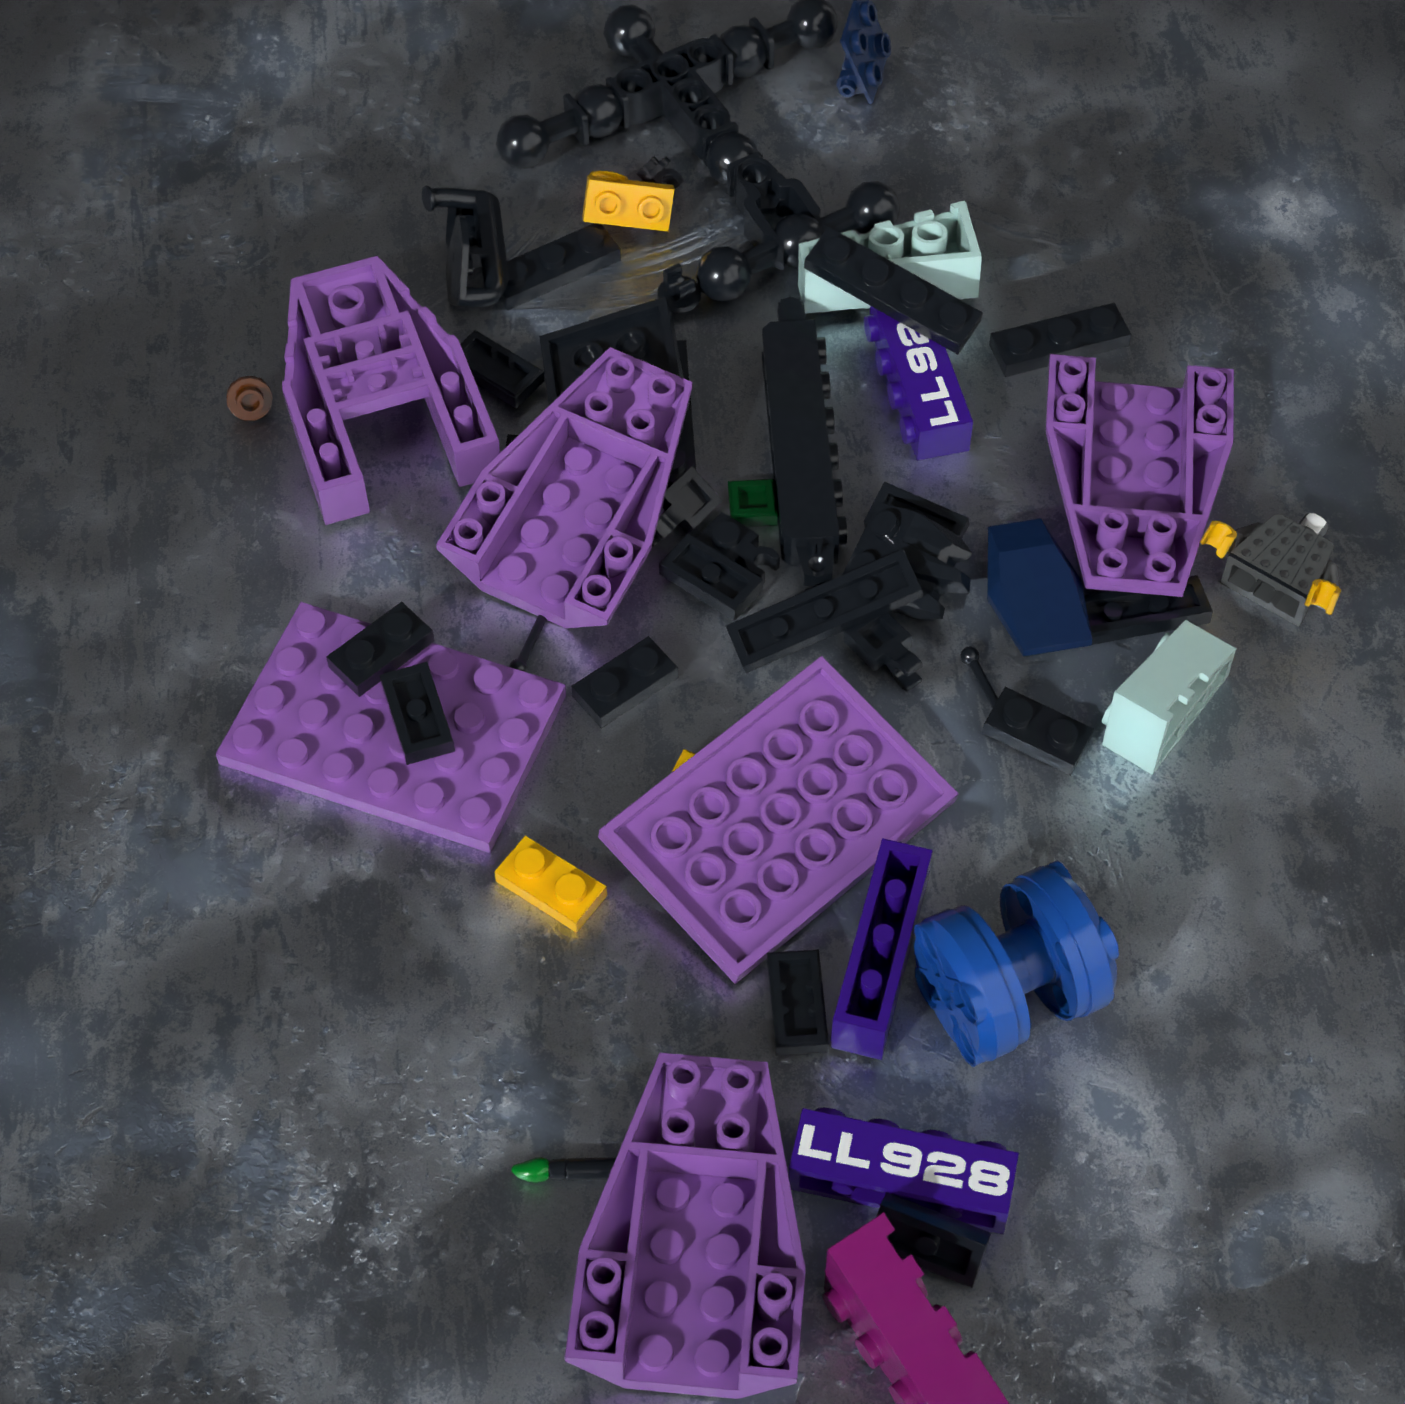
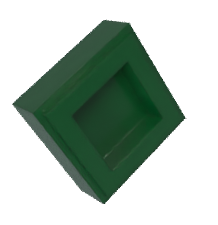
M774 479L728 481L730 517L746 527L777 525L778 515Z

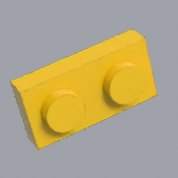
M526 835L494 871L497 883L576 933L607 897V886Z

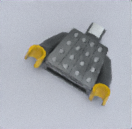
M1307 513L1297 523L1282 514H1274L1264 524L1257 522L1235 530L1221 521L1215 520L1210 523L1200 543L1215 547L1216 555L1219 558L1223 559L1226 554H1229L1221 584L1297 627L1302 624L1310 605L1325 609L1326 614L1332 615L1341 593L1339 568L1330 560L1335 546L1332 541L1324 538L1329 527L1321 516L1315 513Z

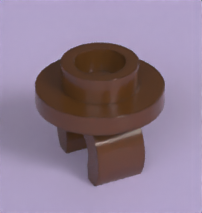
M244 376L236 379L230 384L226 395L227 405L231 413L245 421H254L265 416L269 412L273 401L272 392L268 384L262 378L255 376Z

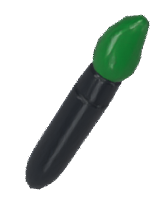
M537 1157L513 1165L511 1171L517 1178L532 1183L544 1182L550 1178L553 1180H608L617 1157L552 1159L551 1161L543 1157Z

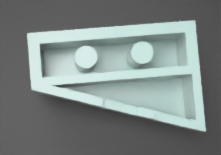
M1187 620L1172 634L1167 632L1158 643L1155 651L1114 692L1113 700L1102 718V723L1106 725L1102 745L1153 775L1228 677L1236 648Z

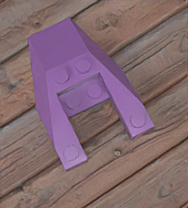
M378 256L291 279L287 321L289 330L288 342L285 345L284 358L286 366L285 378L282 381V391L325 525L370 513L364 478L343 420L425 398L458 486L462 487L473 484L481 471L500 454V445L459 340L453 334L448 335L437 323L436 316L426 306L421 307L410 295L409 288Z

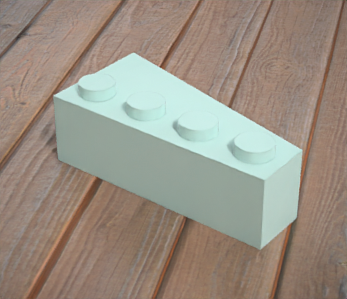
M965 200L951 204L950 211L934 215L930 209L915 213L914 221L894 226L888 220L874 224V228L868 233L858 235L853 230L841 233L958 299L978 297L982 255ZM819 239L799 244L798 287L805 313L870 308V305L804 269L805 258Z

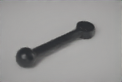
M538 615L518 659L513 660L509 667L524 672L528 671L526 662L547 620L543 615Z
M965 647L960 654L961 660L964 664L970 665L993 708L998 697L978 662L979 652L975 647Z

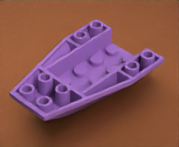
M610 347L481 471L436 544L437 550L481 591L536 616L543 615L548 621L563 628L608 625L651 551L693 382Z
M1050 354L1045 433L1085 589L1183 597L1200 540L1203 536L1233 445L1234 369L1188 365L1183 387L1173 388L1095 381L1096 358Z
M659 1053L579 1248L565 1362L622 1388L740 1399L796 1384L806 1269L768 1063Z

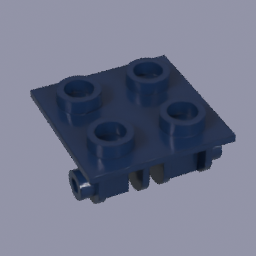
M853 0L840 40L846 55L836 85L839 93L846 98L864 93L870 105L874 102L878 86L882 84L883 69L887 58L891 55V41L889 35L886 32L883 33L878 22L874 2L871 0Z

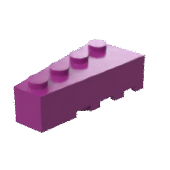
M884 1212L827 1249L824 1281L825 1292L822 1294L823 1301L837 1322L842 1323L846 1320L856 1333L858 1338L855 1339V1344L865 1362L872 1369L880 1366L892 1384L889 1386V1391L896 1404H1009L976 1352L969 1351L964 1355L958 1347L962 1344V1337L956 1326L957 1323L945 1305L943 1307L938 1304L931 1306L927 1300V1289L921 1279L924 1273L913 1256L910 1255L905 1259H901L889 1242L888 1235L894 1232L895 1229Z

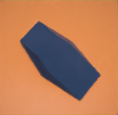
M1039 518L988 526L987 600L1022 656L1092 646V635L1081 578L1043 520Z

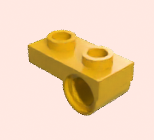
M592 171L587 177L582 214L583 222L668 232L675 189L673 185L628 180L626 176L615 172Z

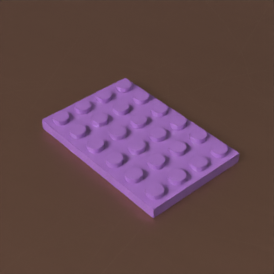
M300 602L216 752L218 763L491 854L566 697V684L435 643L430 644L398 669L424 662L428 663L453 738L455 752L407 765L381 681L359 697L328 667L326 656L371 623Z
M820 656L600 828L598 838L732 982L737 984L767 959V953L775 952L874 870L882 838L906 843L956 801L959 793Z

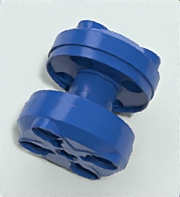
M1059 861L1036 867L1017 876L1012 882L1003 886L1000 892V912L1005 929L1003 934L996 936L985 920L966 905L940 911L925 918L914 927L916 937L914 955L917 965L914 973L919 990L930 1008L935 1011L946 1032L956 1043L963 1058L972 1067L986 1061L992 1062L1027 1042L1030 1036L1031 1023L1024 994L1034 991L1042 1003L1055 1016L1064 1021H1071L1077 1017H1086L1105 1008L1114 1000V989L1117 982L1116 959L1119 956L1116 938L1107 922L1098 915L1089 898L1073 881L1067 868Z

